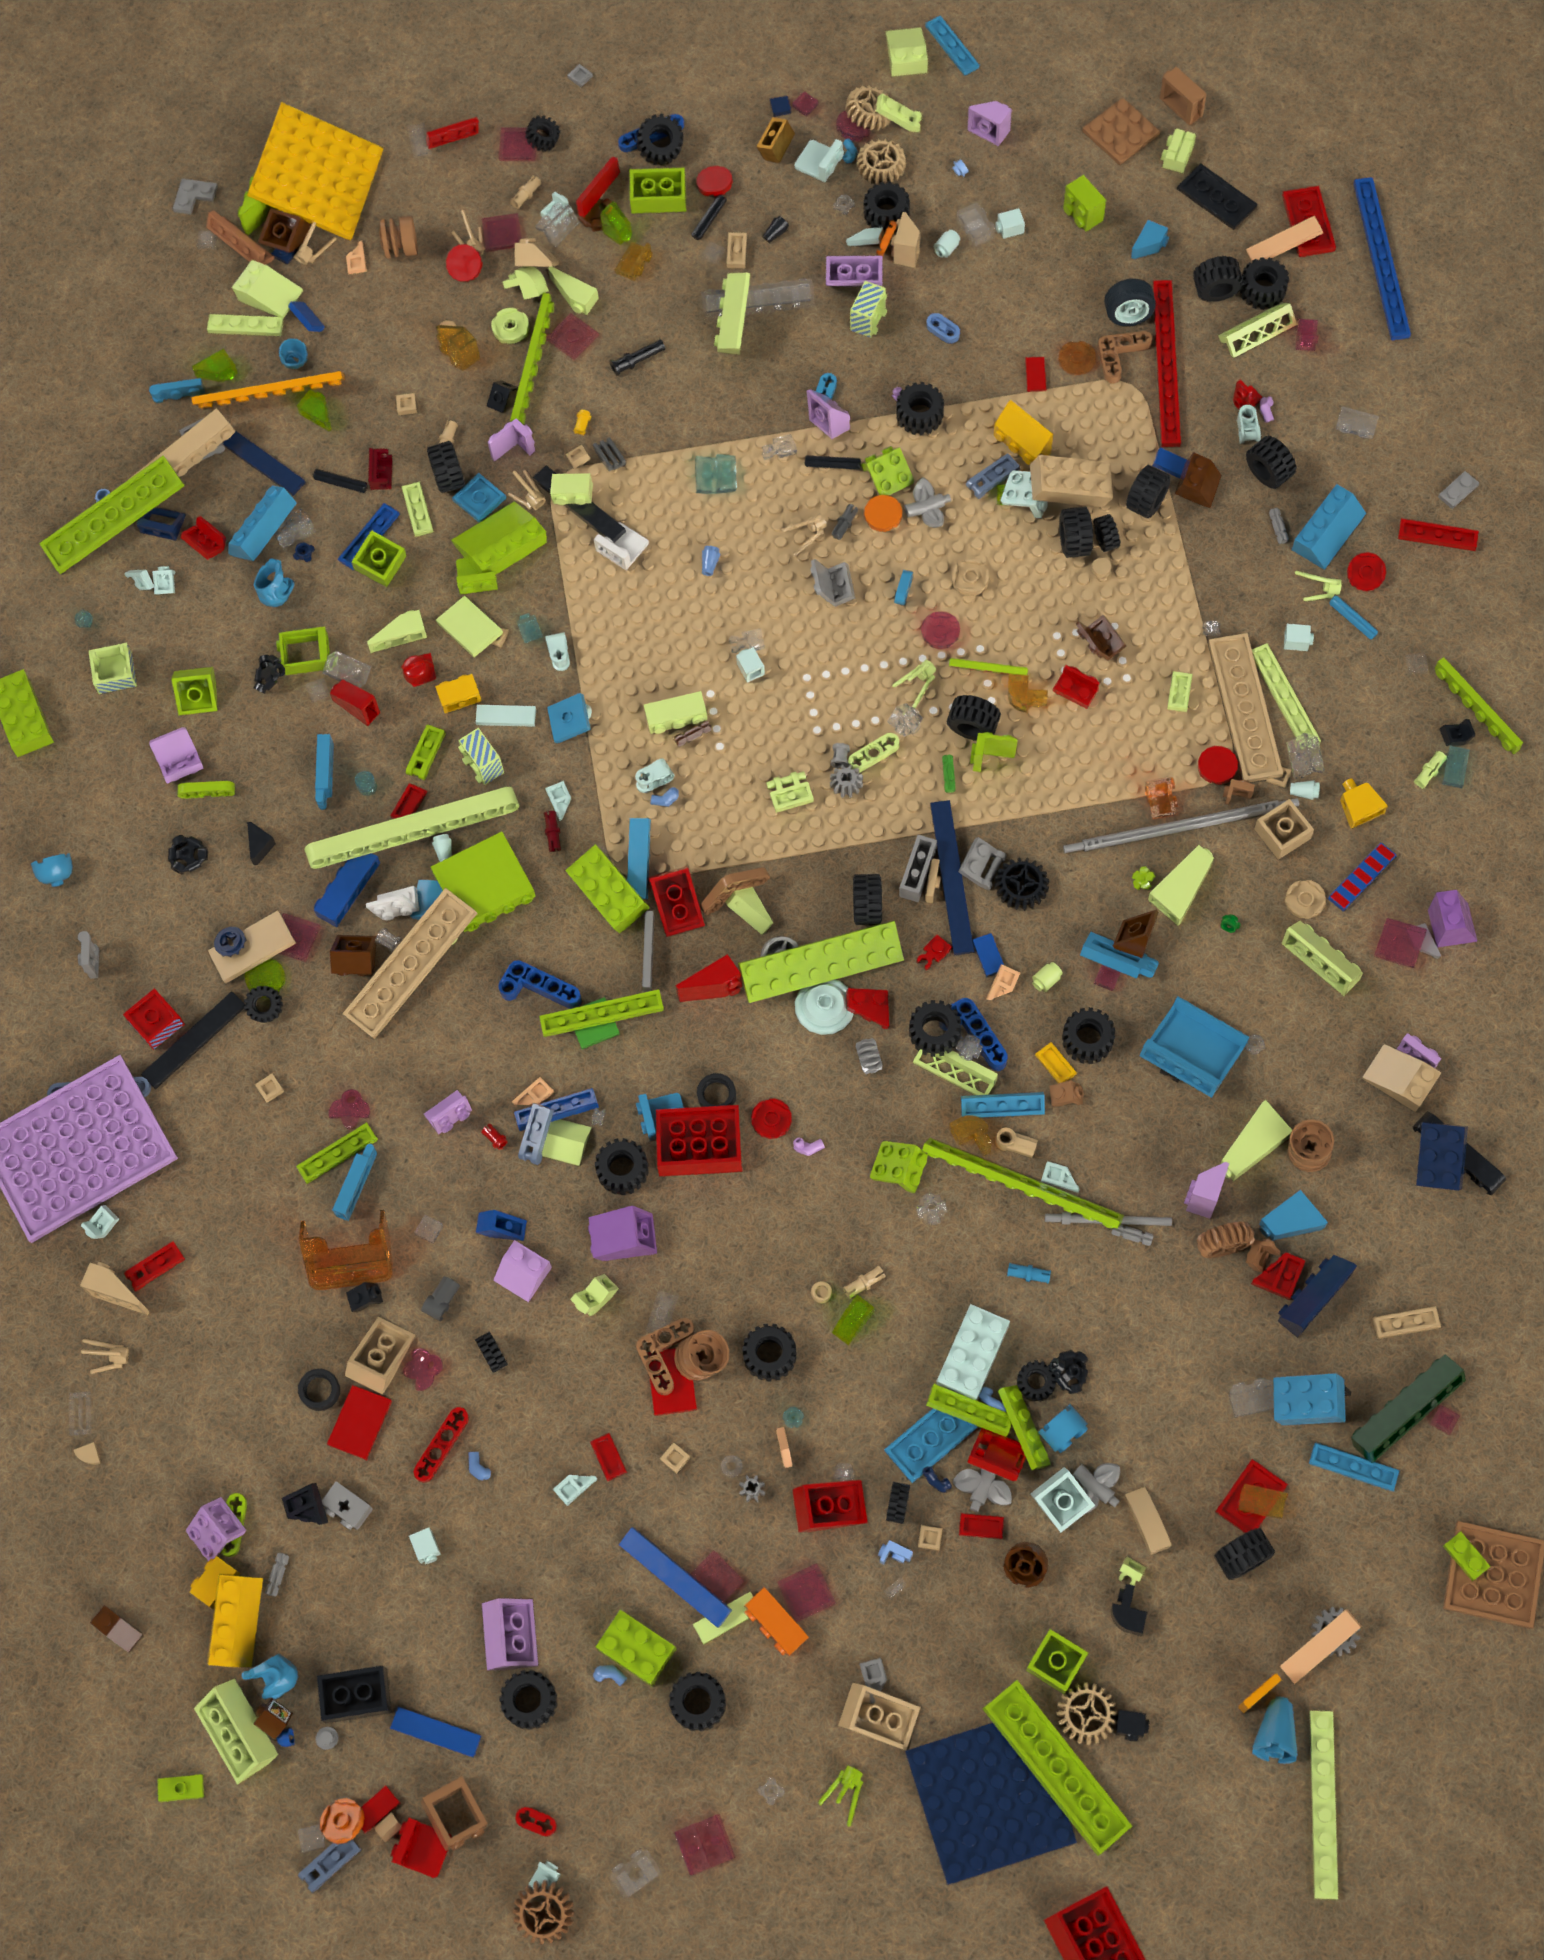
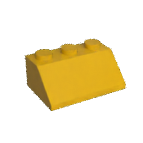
M1010 400L994 424L993 435L999 442L1005 443L1011 452L1021 456L1028 465L1039 455L1050 456L1053 434Z

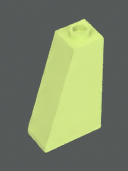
M1198 845L1149 894L1148 900L1177 926L1181 924L1214 860L1212 853Z
M1266 1100L1262 1102L1222 1159L1221 1164L1224 1162L1229 1163L1225 1175L1226 1178H1231L1235 1181L1290 1138L1292 1129Z

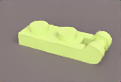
M883 93L878 96L877 113L909 131H920L921 125L919 121H921L922 114L919 111H912Z

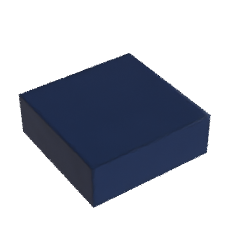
M788 96L770 99L773 117L791 114Z

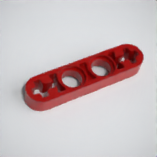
M456 1407L450 1411L416 1464L414 1476L419 1482L426 1483L433 1478L469 1421V1415L464 1408ZM462 1412L464 1420H459L456 1423L455 1426L459 1428L456 1431L452 1426H449L448 1423L451 1422V1424L453 1425L456 1421L454 1415H459ZM446 1430L453 1432V1438L450 1441L442 1440V1433ZM436 1448L440 1449L441 1457L437 1460L431 1459L430 1452ZM425 1459L432 1464H436L433 1468L429 1465L427 1468L428 1476L423 1475L422 1478L420 1477L419 1469H425L427 1463L424 1462Z

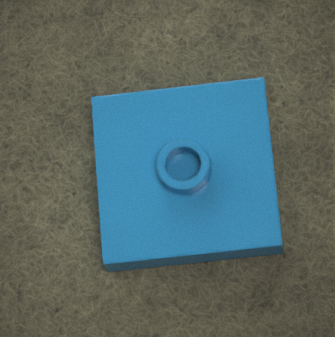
M480 473L452 497V500L479 523L506 499V495Z
M582 693L547 707L555 743H561L591 730L585 698Z

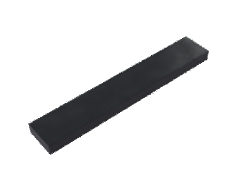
M546 465L533 476V480L550 494L552 474L557 473ZM593 502L583 505H564L601 536L610 538L613 543L626 533L622 525Z
M231 991L142 1072V1077L146 1078L156 1090L244 1009L245 1003Z

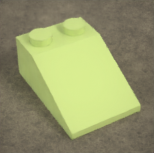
M922 28L886 31L891 75L901 76L927 73L928 58Z
M251 260L232 287L239 301L283 319L290 310L288 307L290 302H296L303 292L302 288L278 272L254 260Z

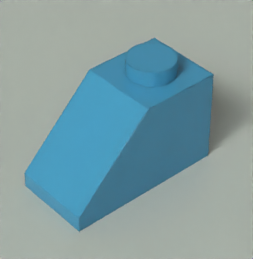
M1148 220L1132 248L1131 258L1137 259L1159 252L1162 246L1166 247L1169 236H1167L1168 228Z

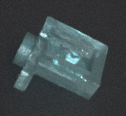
M527 613L519 616V621H516V625L519 628L524 644L543 637L535 615L530 616Z

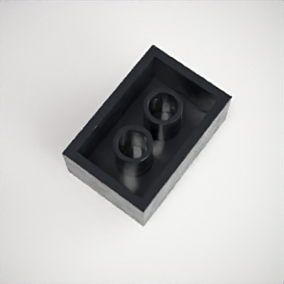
M383 1665L317 1676L321 1721L326 1724L392 1713L387 1668Z

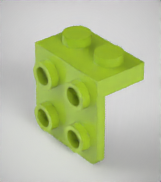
M887 447L882 450L883 454L877 457L873 454L865 458L866 462L861 464L863 471H869L879 495H891L914 483V478L900 447Z
M466 558L456 561L458 575L456 578L460 595L498 590L495 571L478 574Z
M990 732L978 733L977 743H972L970 763L974 764L973 771L981 772L983 754L1015 758L1018 739L1010 735L998 736Z
M883 1141L874 1162L870 1178L874 1181L899 1184L906 1191L915 1193L920 1183L924 1166L927 1163L928 1155L917 1145Z

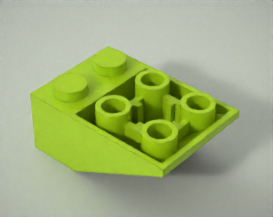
M254 176L250 178L249 185H251ZM246 191L244 202L238 209V217H240L245 234L249 236L266 221L270 208H276L247 196L248 191Z

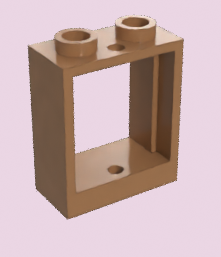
M1177 66L1171 71H1167L1162 77L1160 99L1190 126L1203 116L1207 94Z
M463 1776L422 1798L420 1803L445 1851L450 1848L453 1851L457 1850L465 1844L464 1841L472 1837L474 1840L485 1833L484 1829L488 1823ZM461 1791L477 1824L450 1838L434 1805Z

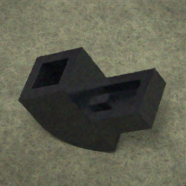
M1126 1584L1124 1589L1120 1588L1117 1602H1121V1605L1115 1603L1111 1605V1617L1120 1630L1142 1636L1147 1612L1130 1608L1135 1586Z

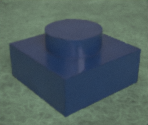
M297 248L290 253L275 249L271 255L288 265L296 254Z

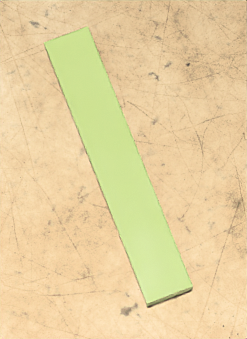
M1268 643L1252 649L1255 664L1302 750L1319 744L1321 740Z

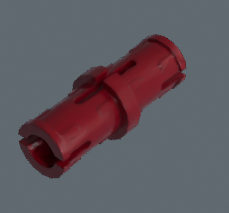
M553 810L549 811V814L547 811L544 812L546 824L544 832L548 839L549 852H555L556 849L557 851L561 850L559 838L561 831L557 824V813Z

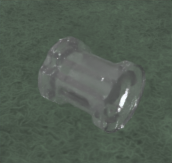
M383 928L378 933L375 942L378 945L383 944L393 953L403 939L400 936L396 937L389 933L387 928Z

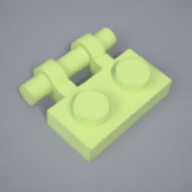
M804 771L800 773L792 772L789 776L782 778L778 776L773 778L772 781L766 782L768 790L776 788V791L770 792L776 813L814 802L808 781L800 783L801 780L806 779ZM793 783V786L786 788L782 787L783 785Z

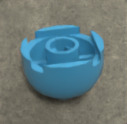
M70 853L43 858L42 863L37 861L31 863L36 879L43 884H51L52 887L63 885V880L69 878L73 868Z

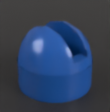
M283 1729L277 1736V1743L280 1746L289 1747L294 1745V1738L291 1741L289 1739V1735L294 1737L293 1729Z

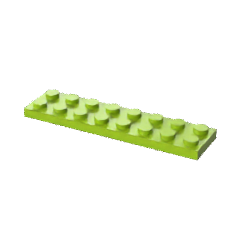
M163 455L39 544L57 572L62 574L185 485Z
M889 921L738 963L747 1001L752 1003L904 961L895 921Z
M1018 1680L1014 1681L983 1708V1711L1097 1856L1101 1855L1132 1827L1131 1823Z

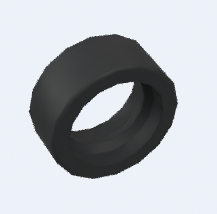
M713 1073L705 1076L700 1081L697 1087V1099L701 1107L734 1105L736 1101V1088L728 1076L721 1073ZM721 1083L727 1087L729 1096L724 1103L712 1105L707 1102L704 1094L710 1084Z
M322 1368L313 1369L301 1378L298 1384V1394L301 1401L309 1409L324 1411L331 1408L337 1402L340 1396V1385L337 1378L330 1371ZM316 1378L327 1379L332 1386L330 1396L322 1402L312 1401L307 1395L309 1383Z

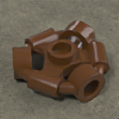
M608 198L605 200L599 199L585 217L579 216L578 219L585 227L592 228L594 232L603 231L604 226L610 223L614 215L612 212L614 206ZM600 204H601L602 207L606 210V212L602 211V210L599 208V205H600Z

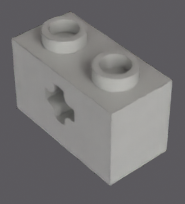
M337 1481L322 1499L325 1513L332 1518L337 1515L342 1519L340 1523L349 1530L353 1527L358 1531L373 1510L369 1504ZM343 1504L346 1506L348 1505L350 1509L346 1511L343 1510L341 1506Z

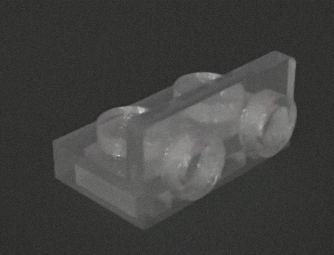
M558 202L540 219L535 227L537 230L543 231L549 243L556 247L575 228L579 221L571 206Z

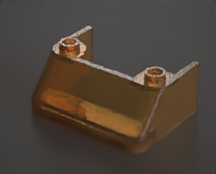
M380 1210L379 1228L373 1229L370 1232L368 1244L332 1249L328 1248L327 1241L321 1237L309 1238L305 1220L301 1221L299 1243L308 1282L313 1289L326 1290L360 1285L364 1282H384L392 1277L391 1242L385 1210Z

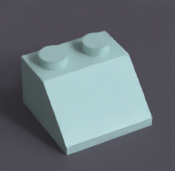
M1065 1467L1030 1493L1060 1532L1064 1531L1095 1506Z

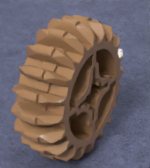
M1247 1222L1227 1223L1209 1229L1197 1237V1246L1201 1256L1204 1258H1217L1249 1248L1255 1241L1254 1232Z
M543 1880L542 1886H540L538 1881H535L533 1888L528 1884L525 1887V1891L519 1892L520 1898L514 1901L517 1907L513 1908L512 1913L517 1916L514 1917L513 1921L514 1923H521L517 1930H525L524 1938H527L530 1934L532 1936V1943L535 1942L536 1938H540V1944H544L545 1938H547L550 1944L553 1943L554 1937L560 1940L562 1937L561 1932L566 1934L569 1930L567 1926H571L573 1920L569 1917L574 1916L575 1912L570 1909L574 1903L573 1901H567L570 1897L569 1893L561 1894L564 1890L563 1886L559 1887L558 1890L555 1889L556 1882H552L550 1887L547 1886V1880ZM546 1896L542 1902H529L533 1897ZM552 1899L558 1903L561 1914L553 1908ZM547 1903V1906H546L547 1912H546L545 1916H543L542 1920L540 1921V1918H541L540 1912H541L542 1908H544L545 1904ZM526 1910L535 1918V1925L528 1919ZM546 1922H558L554 1927L542 1929V1925Z

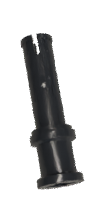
M659 339L631 354L625 353L623 357L615 361L613 359L609 361L611 369L616 376H619L620 372L633 369L635 364L664 351L665 345Z

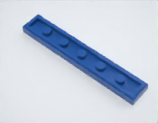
M631 1527L619 1545L712 1624L720 1628L732 1609L637 1529Z

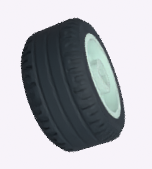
M1131 278L1119 281L1110 287L1105 294L1104 303L1107 316L1116 325L1135 326L1141 324L1155 311L1156 302L1153 289L1144 280Z

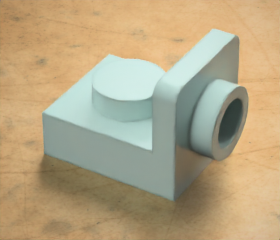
M169 566L158 567V571H152L154 594L175 593V570H170Z
M546 1861L545 1864L539 1862V1867L529 1885L533 1888V1883L538 1881L540 1886H542L543 1880H547V1886L550 1887L552 1882H557L561 1875L556 1872L558 1867L549 1861Z

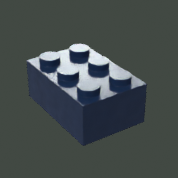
M1422 1122L1416 1186L1450 1190L1462 1189L1468 1126Z

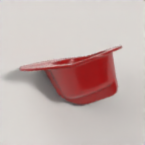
M431 653L410 656L401 666L405 680L413 687L436 679Z

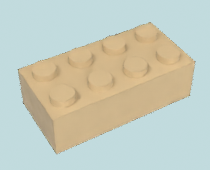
M1039 455L1030 464L1033 500L1104 507L1113 498L1110 462Z

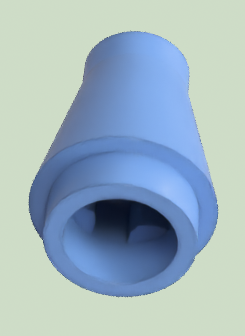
M705 546L704 550H702L703 575H713L721 555L719 548Z

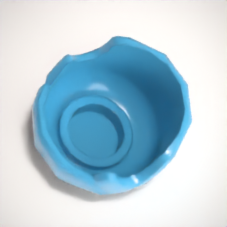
M290 338L284 340L279 348L281 363L289 369L303 367L307 361L306 345L299 339ZM292 357L298 358L299 361L296 362Z

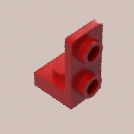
M1241 379L1238 380L1233 397L1235 407L1240 410L1244 405L1254 407L1260 403L1263 397L1251 385L1247 386Z

